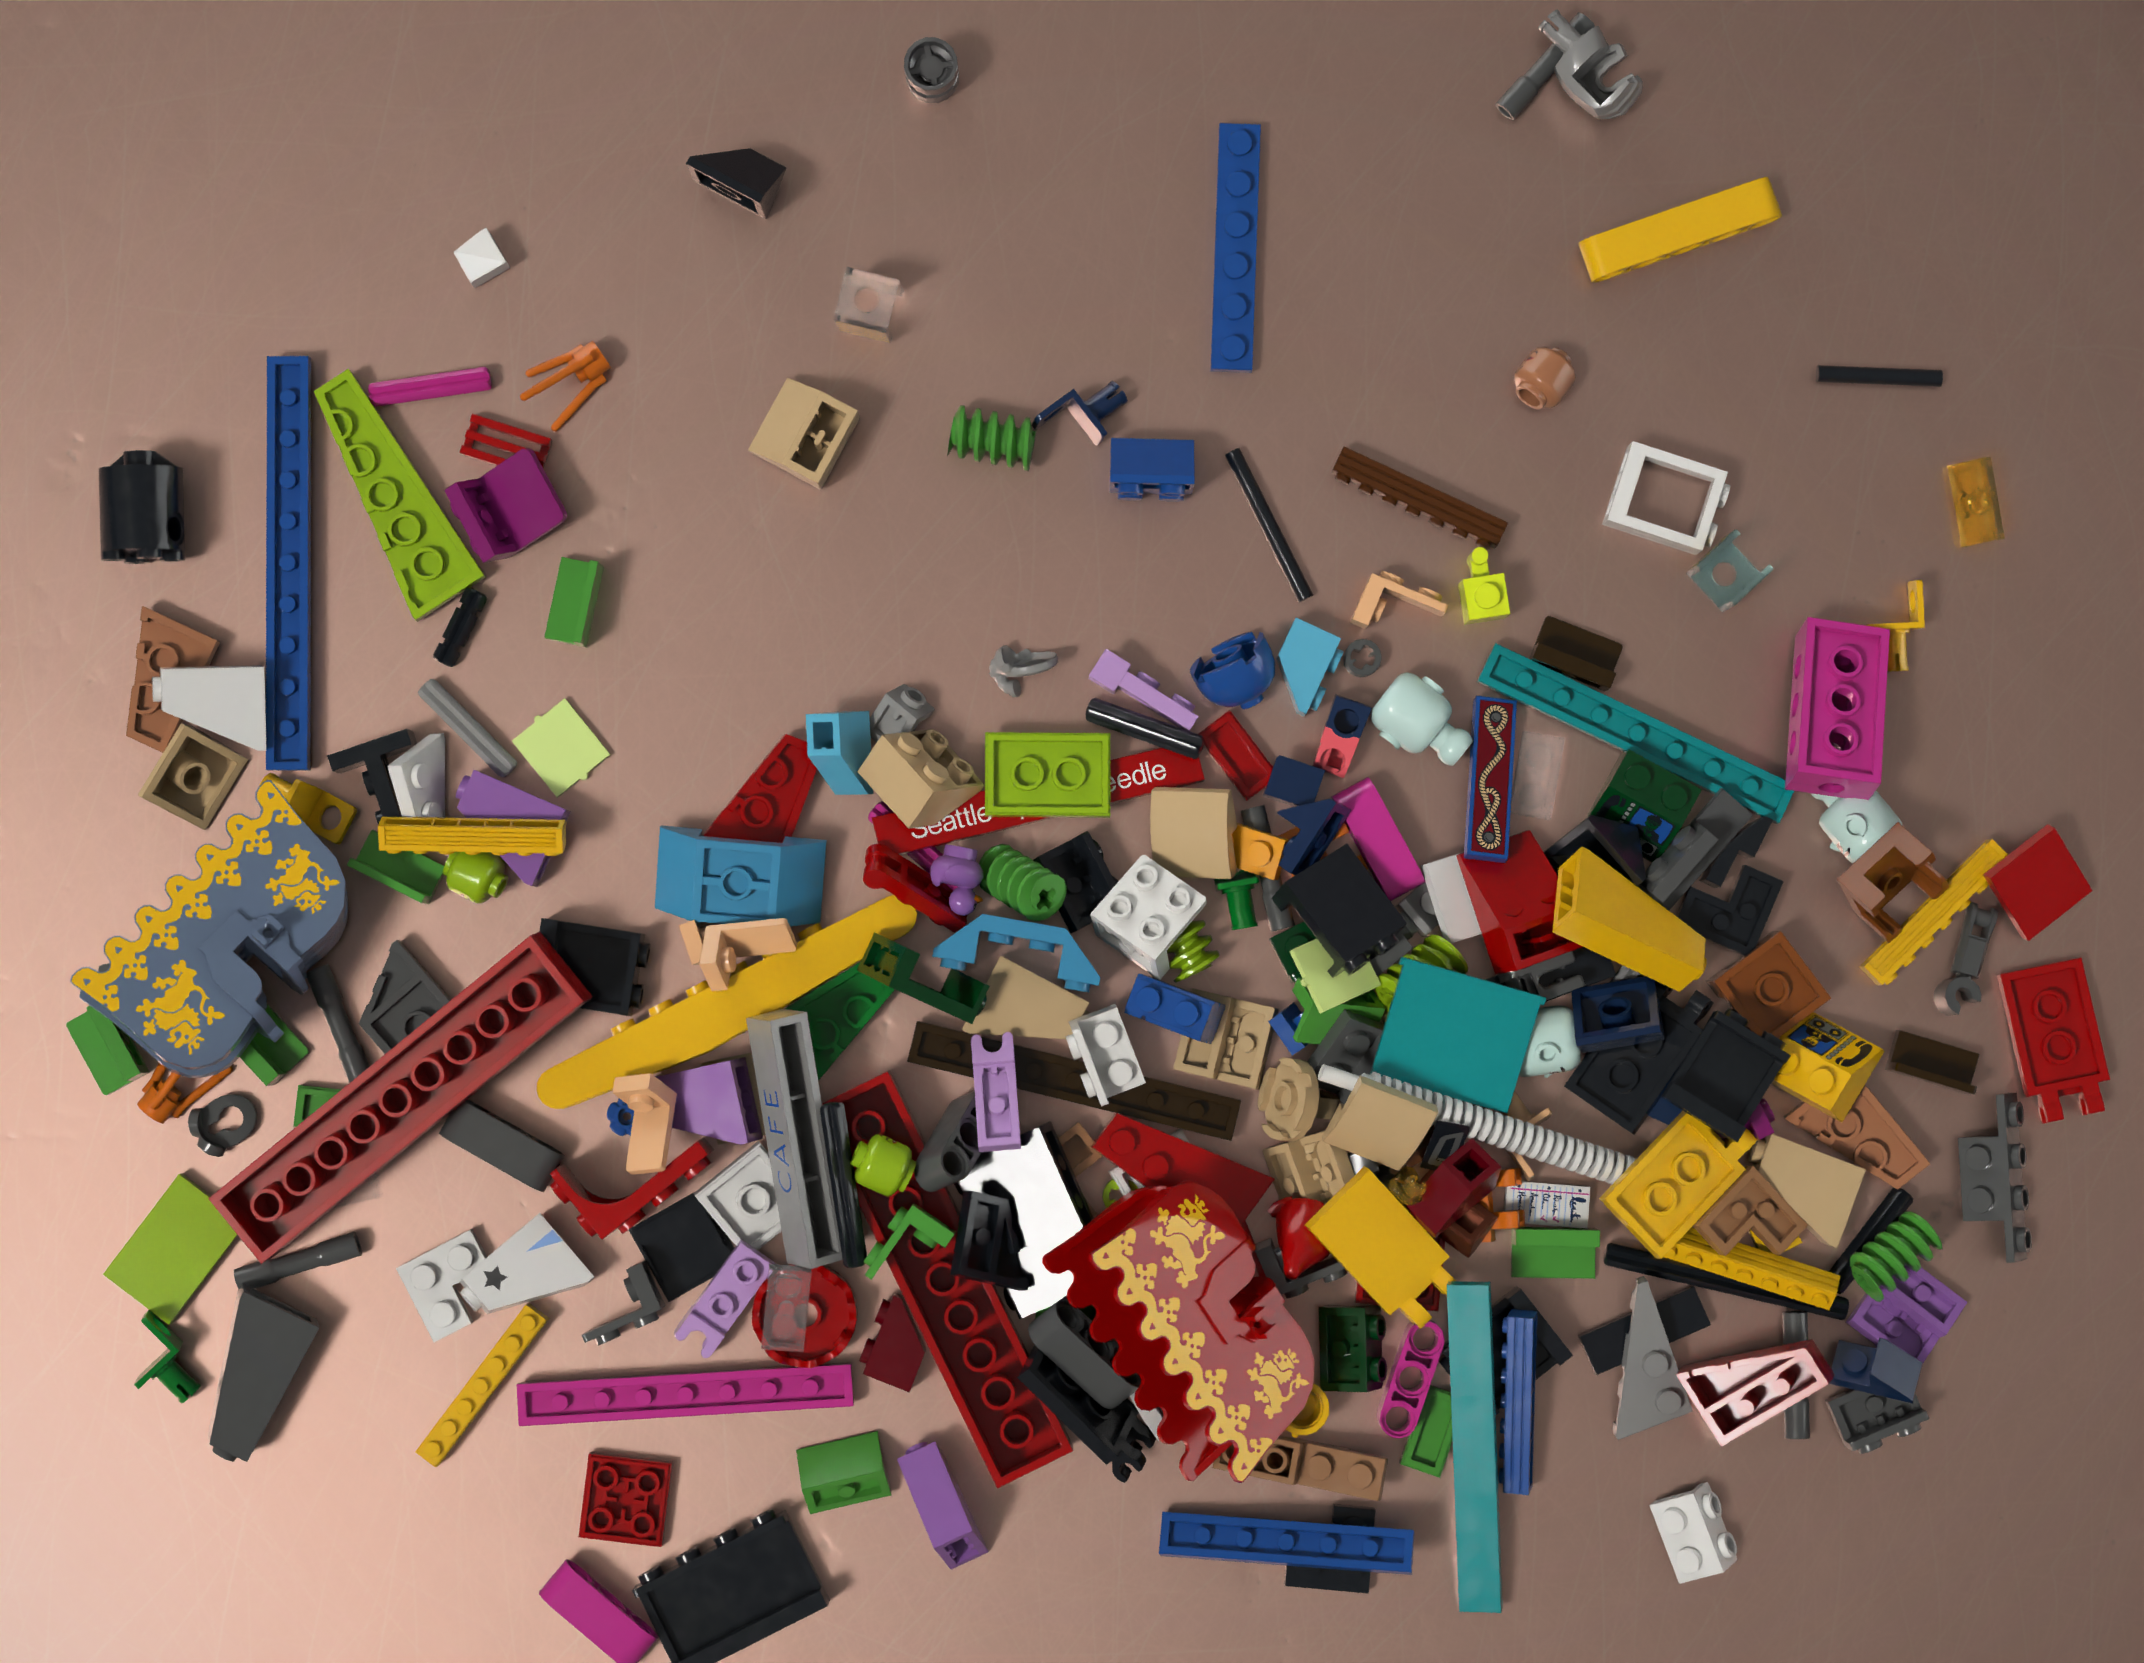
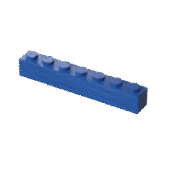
M1511 1309L1508 1316L1503 1318L1502 1331L1507 1333V1343L1503 1342L1502 1358H1506V1368H1502L1501 1383L1505 1384V1393L1501 1394L1500 1406L1502 1409H1505V1418H1501L1500 1433L1504 1434V1443H1500L1499 1458L1504 1459L1503 1468H1500L1498 1477L1499 1483L1503 1484V1493L1529 1495L1533 1487L1538 1311Z

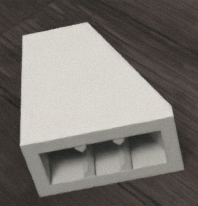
M264 666L160 667V677H152L153 702H161V710L257 751H267Z

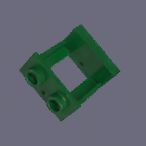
M874 932L857 971L897 991L973 1024L975 1017L985 1007L987 1001L986 993L990 987L989 985L960 971L951 969L941 992L910 979L920 954Z

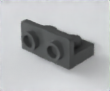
M1344 1009L1307 1061L1313 1067L1317 1079L1323 1064L1358 1076L1363 1073L1370 1075L1383 1032V1023ZM1318 1080L1320 1089L1336 1094L1341 1103L1345 1105L1352 1091Z

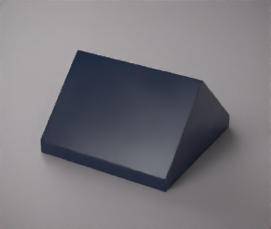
M1645 976L1581 987L1571 991L1575 1040L1577 1047L1582 1053L1665 1040L1655 980Z

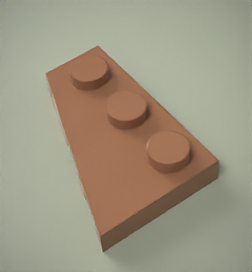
M142 606L140 641L137 643L136 650L137 666L135 682L131 690L126 736L163 753L183 722V719L163 712L161 710V702H153L152 677H160V667L209 666L220 641Z
M1864 1085L1843 1122L1832 1118L1805 1102H1801L1784 1116V1119L1816 1137L1817 1140L1825 1145L1832 1147L1897 1190L1930 1165L1928 1159L1866 1085Z

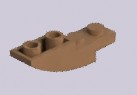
M1280 1435L1249 1476L1290 1485L1299 1484L1380 1501L1388 1458L1351 1451L1350 1448ZM1233 1444L1213 1462L1212 1468L1228 1471V1461L1234 1453Z

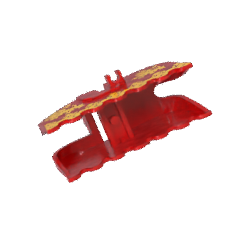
M1189 1182L1171 1187L1159 1185L1132 1190L1115 1201L1074 1236L1042 1257V1263L1050 1273L1061 1274L1069 1270L1073 1274V1283L1067 1290V1299L1072 1307L1085 1308L1089 1305L1095 1307L1096 1316L1090 1324L1089 1332L1091 1338L1096 1342L1106 1343L1112 1339L1118 1342V1351L1112 1359L1114 1372L1118 1376L1128 1377L1135 1373L1140 1375L1141 1384L1136 1390L1134 1397L1136 1406L1145 1411H1151L1157 1407L1162 1409L1163 1419L1157 1426V1436L1163 1444L1173 1445L1179 1441L1185 1444V1453L1179 1461V1469L1185 1480L1194 1482L1204 1470L1233 1444L1234 1453L1228 1461L1227 1469L1233 1481L1243 1483L1267 1450L1304 1409L1313 1387L1314 1358L1309 1341L1301 1327L1282 1305L1285 1299L1274 1281L1268 1277H1253L1256 1265L1251 1253L1255 1250L1256 1245L1239 1223L1232 1209L1221 1196L1210 1188Z

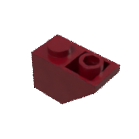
M1471 1138L1438 1166L1406 1205V1209L1436 1238L1495 1189L1501 1166Z
M894 1293L891 1301L883 1299L874 1321L882 1326L876 1341L870 1338L867 1339L859 1362L866 1364L863 1375L910 1393L926 1348L903 1295Z

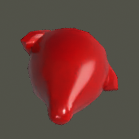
M1292 1196L1274 1202L1267 1210L1271 1217L1276 1218V1233L1283 1258V1270L1288 1279L1298 1278L1309 1267L1319 1263L1331 1254L1305 1226L1325 1205L1318 1200L1309 1198L1293 1199Z

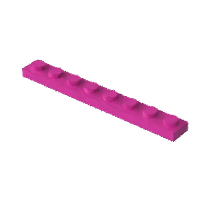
M852 1363L824 1364L813 1368L790 1366L523 1382L516 1384L519 1426L854 1406Z

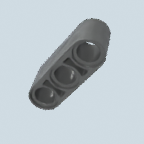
M975 1091L954 1099L949 1104L918 1156L914 1175L917 1183L924 1190L934 1192L964 1180L981 1154L978 1148Z
M468 1099L449 1114L439 1132L442 1137L541 1192L546 1190L552 1179L550 1173L559 1167L565 1156L554 1147Z
M1058 1300L1029 1324L1028 1331L1032 1342L1101 1406L1107 1409L1116 1408L1136 1392L1141 1384L1140 1375L1135 1373L1128 1377L1118 1376L1113 1370L1112 1359L1117 1353L1119 1345L1114 1340L1106 1343L1096 1342L1091 1338L1089 1332L1092 1320L1079 1308L1072 1307L1068 1300Z

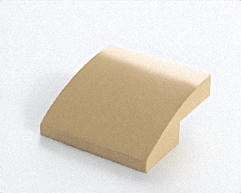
M1154 787L1151 791L1150 834L1153 861L1176 877L1232 879L1237 873V866L1231 834L1237 828V821L1231 789Z
M1192 988V993L1224 1004L1225 1010L1211 1044L1181 1035L1173 1069L1260 1090L1274 1031L1268 1021L1278 1014L1279 1009Z
M1360 1075L1345 1105L1342 1103L1338 1105L1322 1136V1141L1399 1171L1418 1148L1439 1112L1435 1104Z
M1325 1130L1305 1135L1295 1142L1287 1141L1262 1150L1271 1177L1275 1178L1273 1183L1279 1200L1292 1196L1293 1199L1309 1198L1326 1204L1355 1176L1346 1150L1322 1141Z

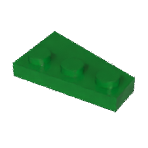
M860 963L785 1008L787 1010L807 1012L818 1081L895 991V989L857 971Z

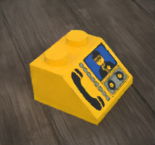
M1813 1012L1779 1038L1786 1043L1783 1051L1791 1056L1787 1063L1782 1065L1771 1084L1832 1118L1843 1122L1885 1051Z

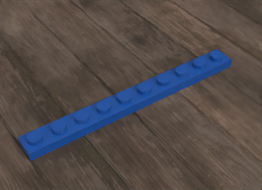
M267 356V771H311V358L309 356Z

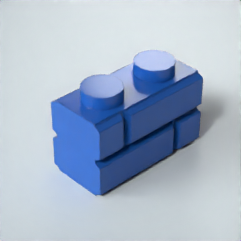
M1138 974L1124 1013L1197 1041L1211 1044L1224 1013L1225 1005L1161 980L1159 981L1153 977Z

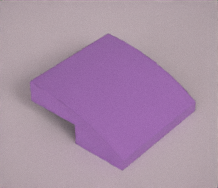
M1904 1266L1909 1276L1907 1281H1900L1893 1275L1892 1278L1897 1288L1890 1292L1880 1286L1879 1288L1884 1295V1299L1881 1302L1875 1301L1866 1293L1846 1323L1876 1346L1879 1338L1886 1339L1923 1364L1939 1338L1947 1335L1967 1304V1301L1922 1267L1918 1272H1915Z

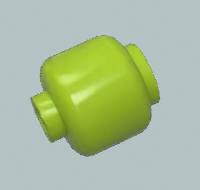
M454 852L449 855L443 868V874L447 876L448 888L477 904L486 902L492 896L498 898L508 883V876L504 874L505 861L500 855H493L491 852H481L477 855Z
M876 1134L867 1144L862 1141L858 1143L850 1164L857 1167L855 1180L858 1184L884 1196H892L897 1190L903 1192L906 1189L915 1170L916 1161L911 1159L912 1151L908 1146L882 1134Z

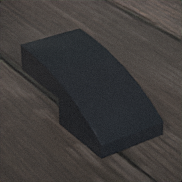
M1764 816L1743 827L1705 869L1699 881L1713 888L1721 887L1737 854L1747 859L1755 857L1773 820Z

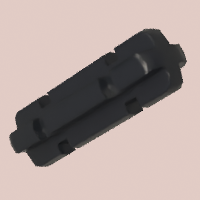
M473 588L465 589L459 601L462 605L460 608L456 607L442 636L445 640L443 644H438L433 654V658L448 667H453L461 654L458 650L460 646H465L478 619L475 615L477 611H482L487 601V597L483 593Z

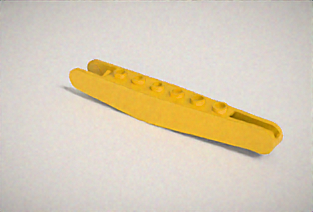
M891 895L824 929L820 923H817L799 932L798 936L801 941L797 942L796 951L761 955L763 960L749 967L746 961L736 964V970L730 973L728 990L711 991L707 980L686 990L688 998L673 1005L671 999H668L648 1010L651 1017L637 1024L631 1018L611 1028L610 1030L614 1036L542 1073L537 1081L536 1088L539 1099L550 1108H569L613 1091L615 1077L648 1073L653 1075L713 1051L747 1031L746 1018L783 1009L860 962L874 932L892 941L908 934L916 923V909L911 905L903 904L895 895Z

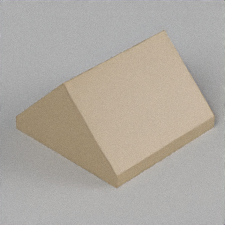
M181 723L138 793V796L206 830L248 759L199 729Z

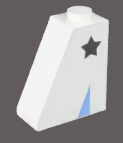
M539 1213L461 1279L460 1283L464 1289L460 1294L474 1311L482 1308L486 1314H490L583 1287L594 1278V1275Z

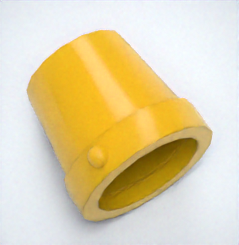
M1313 1383L1304 1409L1285 1429L1291 1432L1294 1438H1297L1299 1435H1309L1317 1432L1325 1424L1329 1416L1327 1396L1317 1384Z

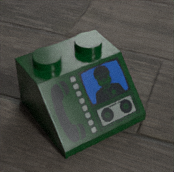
M1628 749L1621 752L1586 818L1590 815H1595L1638 827L1643 858L1652 863L1665 852L1681 829L1702 789Z

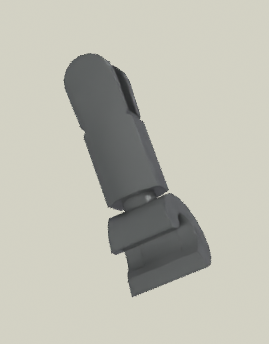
M1971 902L1966 908L1959 942L1950 972L1956 974L1955 978L1942 981L1934 991V1003L1941 1013L1947 1016L1959 1015L1961 1006L1955 997L1957 990L1961 993L1964 1001L1970 1003L1981 1002L1982 994L1980 988L1972 979L1979 978L1988 943L1997 922V909L1991 908L1989 911L1978 908V904L1975 902ZM1974 924L1983 927L1980 937L1971 934Z

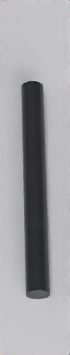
M1240 448L1230 451L1225 457L1298 602L1300 603L1312 597L1313 593Z

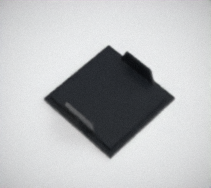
M694 1193L629 1229L668 1302L713 1278L734 1250L729 1237L694 1196Z

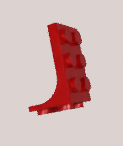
M703 1137L668 1164L664 1171L658 1172L634 1193L622 1198L611 1199L593 1194L580 1183L565 1164L557 1167L550 1173L554 1180L550 1187L564 1204L571 1201L581 1213L576 1219L582 1228L591 1237L598 1234L603 1240L617 1228L624 1234L646 1216L642 1208L649 1202L656 1208L679 1190L674 1182L684 1175L689 1181L711 1164L707 1156L714 1149Z

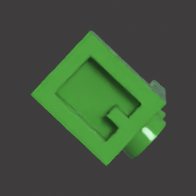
M915 1203L909 1211L901 1206L887 1226L894 1231L885 1246L877 1241L863 1261L870 1267L865 1276L872 1280L909 1224L917 1228L913 1235L933 1249L937 1244L945 1248L956 1231Z

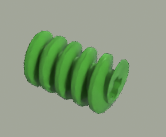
M960 405L953 419L947 456L952 448L956 446L958 457L964 459L971 448L973 449L976 462H980L986 452H989L992 465H997L1002 455H1005L1008 468H1013L1018 459L1022 458L1023 469L1029 471L1036 431L1032 430L1031 421L1028 417L1017 428L1014 415L1009 414L1004 424L1001 425L999 424L996 411H993L987 422L983 421L980 408H977L971 419H968L965 406Z
M1006 844L993 846L982 856L979 862L983 870V879L979 884L981 889L1008 907L1013 908L1019 914L1024 915L1029 920L1041 921L1054 915L1062 906L1067 890L1065 880L1048 868H1044L1038 862H1034L1028 856H1024L1021 852L1014 850L1010 845Z
M1910 1211L1904 1212L1899 1217V1222L1890 1223L1886 1228L1887 1232H1879L1875 1236L1874 1242H1867L1863 1246L1862 1252H1855L1850 1257V1267L1855 1281L1877 1302H1881L1884 1299V1295L1879 1288L1880 1286L1890 1292L1896 1290L1897 1287L1892 1278L1893 1275L1900 1281L1905 1282L1908 1280L1909 1276L1904 1266L1915 1272L1921 1269L1917 1256L1928 1262L1933 1259L1934 1256L1929 1248L1930 1245L1938 1250L1943 1249L1941 1240L1935 1230L1918 1214Z

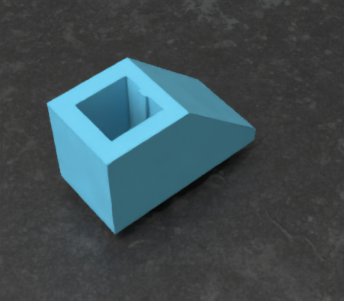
M1295 618L1276 659L1295 711L1304 717L1309 708L1317 711L1326 692V688L1320 686V683L1326 671L1334 674L1344 651L1337 648L1341 638Z
M869 711L806 714L808 757L835 795L873 794V789L857 772L871 752Z

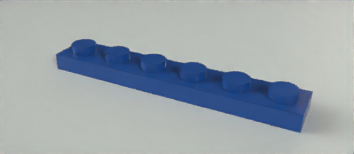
M1219 124L1210 372L1252 373L1260 124Z
M1162 1512L1159 1554L1165 1557L1412 1575L1415 1532L1414 1530Z

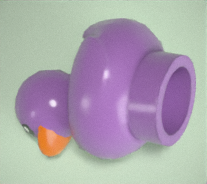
M945 844L943 856L937 857L930 867L931 880L936 887L942 883L957 886L950 894L949 906L955 914L966 916L975 910L978 903L983 902V899L973 891L983 879V870L980 864L976 862L978 850Z

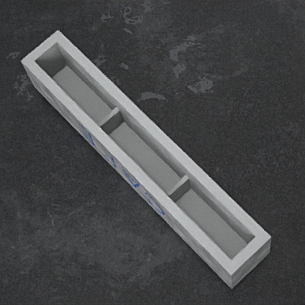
M780 1009L748 1017L746 1021L787 1264L813 1269L841 1261L842 1253L820 1115L822 1101L807 1012Z

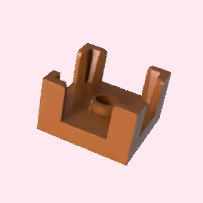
M1899 822L1837 878L1855 914L1887 943H1890L1902 932V927L1882 908L1912 881L1930 898L1937 899L1950 887L1947 880L1930 865L1936 860L1933 852Z
M1781 931L1771 932L1757 943L1755 949L1728 969L1720 970L1706 981L1718 998H1724L1733 1011L1750 1021L1746 1028L1759 1036L1766 1031L1777 1038L1781 1037L1831 999Z

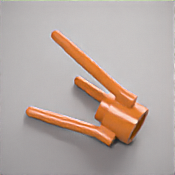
M593 341L584 347L580 344L571 351L545 361L525 372L527 377H532L562 364H568V366L520 395L522 401H526L534 395L541 393L573 373L580 383L587 379L589 380V383L552 424V431H558L590 394L607 381L603 373L611 367Z
M158 1063L151 1079L142 1089L145 1094L137 1105L147 1116L159 1123H165L170 1115L178 1119L188 1106L232 1073L233 1067L230 1066L224 1071L213 1075L179 1101L178 1099L182 1094L174 1085L181 1075L171 1073L167 1080L161 1079L166 1068Z

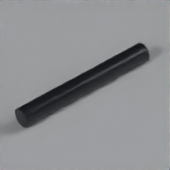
M1818 365L1816 369V382L1941 387L1943 372L1942 370Z

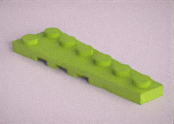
M347 369L314 391L333 437L341 450L347 469L356 484L365 510L374 525L377 537L388 557L413 618L419 622L463 593L466 588H470L486 578V576L379 412L371 403L352 371Z

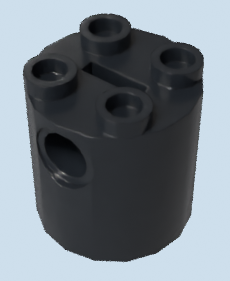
M147 450L125 451L111 466L99 468L101 561H124L125 564H147L149 559L159 558L163 562L185 561L183 468L176 466L156 451Z

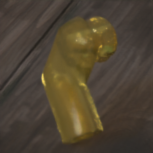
M1408 1166L1403 1167L1387 1185L1388 1190L1406 1205H1415L1421 1202L1422 1195L1427 1190L1425 1182L1421 1185L1417 1183L1419 1180L1417 1171Z

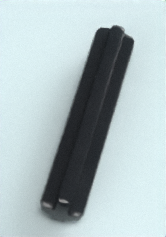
M1098 698L1091 699L1087 706L1086 720L1193 759H1197L1203 750L1204 737L1202 735Z
M1894 1187L1830 1269L1829 1272L1840 1275L1838 1294L1844 1293L1854 1280L1850 1267V1257L1855 1252H1862V1248L1867 1242H1874V1238L1879 1232H1887L1886 1228L1892 1222H1898L1901 1214L1906 1212L1913 1203V1197L1904 1189L1899 1188L1897 1190Z

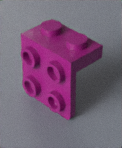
M530 448L519 450L478 479L455 482L444 490L450 500L453 514L461 521L470 538V545L473 551L480 556L483 563L512 557L563 523L567 518V512L535 452Z

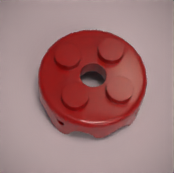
M792 1264L781 1267L761 1284L756 1293L752 1309L753 1330L767 1355L778 1363L801 1368L817 1367L838 1356L848 1345L857 1323V1303L852 1289L837 1271L826 1265L813 1269ZM809 1302L815 1306L817 1319L813 1324L804 1326L795 1320L793 1312L797 1304Z

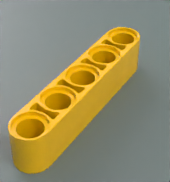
M1763 177L1593 235L1580 241L1578 245L1591 282L1596 283L1764 226L1780 219L1782 213L1769 177Z

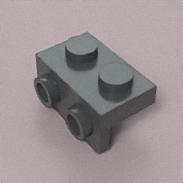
M1853 1389L1825 1400L1844 1446L1851 1451L1858 1450L1860 1454L1881 1447L1883 1445L1881 1439L1897 1433L1898 1437H1905L1919 1431L1922 1428L1920 1423L1929 1419L1927 1411L1921 1408L1916 1394L1913 1404Z

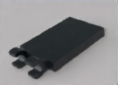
M1655 981L1665 1040L1588 1052L1564 1087L1635 1135L1661 1098V1095L1701 1033L1702 1029L1697 1026V1023L1708 1013L1714 1004L1710 998L1698 990L1694 992L1684 1009L1666 998L1673 989Z
M1034 1345L1017 1378L1106 1465L1112 1461V1472L1119 1481L1125 1483L1132 1472L1125 1463L1131 1464L1140 1472L1145 1465L1146 1457L1141 1452L1143 1447L1136 1440L1144 1442L1148 1448H1151L1156 1441V1437L1149 1427L1137 1418L1139 1412L1135 1405L1127 1398L1114 1409L1104 1408Z

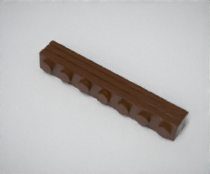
M1347 447L1342 448L1331 472L1336 475L1335 479L1347 485H1349V482H1352L1359 486V491L1370 496L1373 493L1380 495L1383 502L1391 506L1399 504L1405 507V512L1412 516L1419 517L1421 514L1429 518L1428 522L1436 527H1449L1453 529L1452 534L1462 539H1466L1468 536L1477 540L1475 544L1486 550H1490V547L1495 549L1498 546L1508 525V522Z

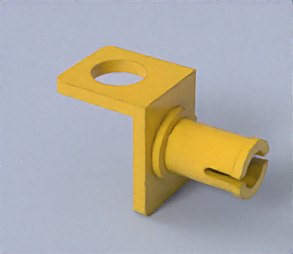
M1922 580L1908 582L1909 622L1865 625L1890 629L1887 672L1909 671L1906 633H1910V629L1925 628Z
M273 773L267 774L262 779L260 785L267 780L273 782L297 815L314 833L335 844L342 842L357 813L356 807L323 789L296 779L291 784ZM335 806L341 812V821L337 827L328 830L322 824V815L326 809Z

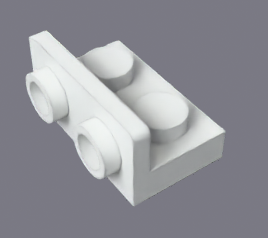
M1116 1004L1068 1021L1073 1034L1066 1036V1040L1074 1060L1082 1057L1088 1072L1080 1074L1089 1098L1097 1095L1102 1107L1109 1104L1107 1098L1146 1083Z

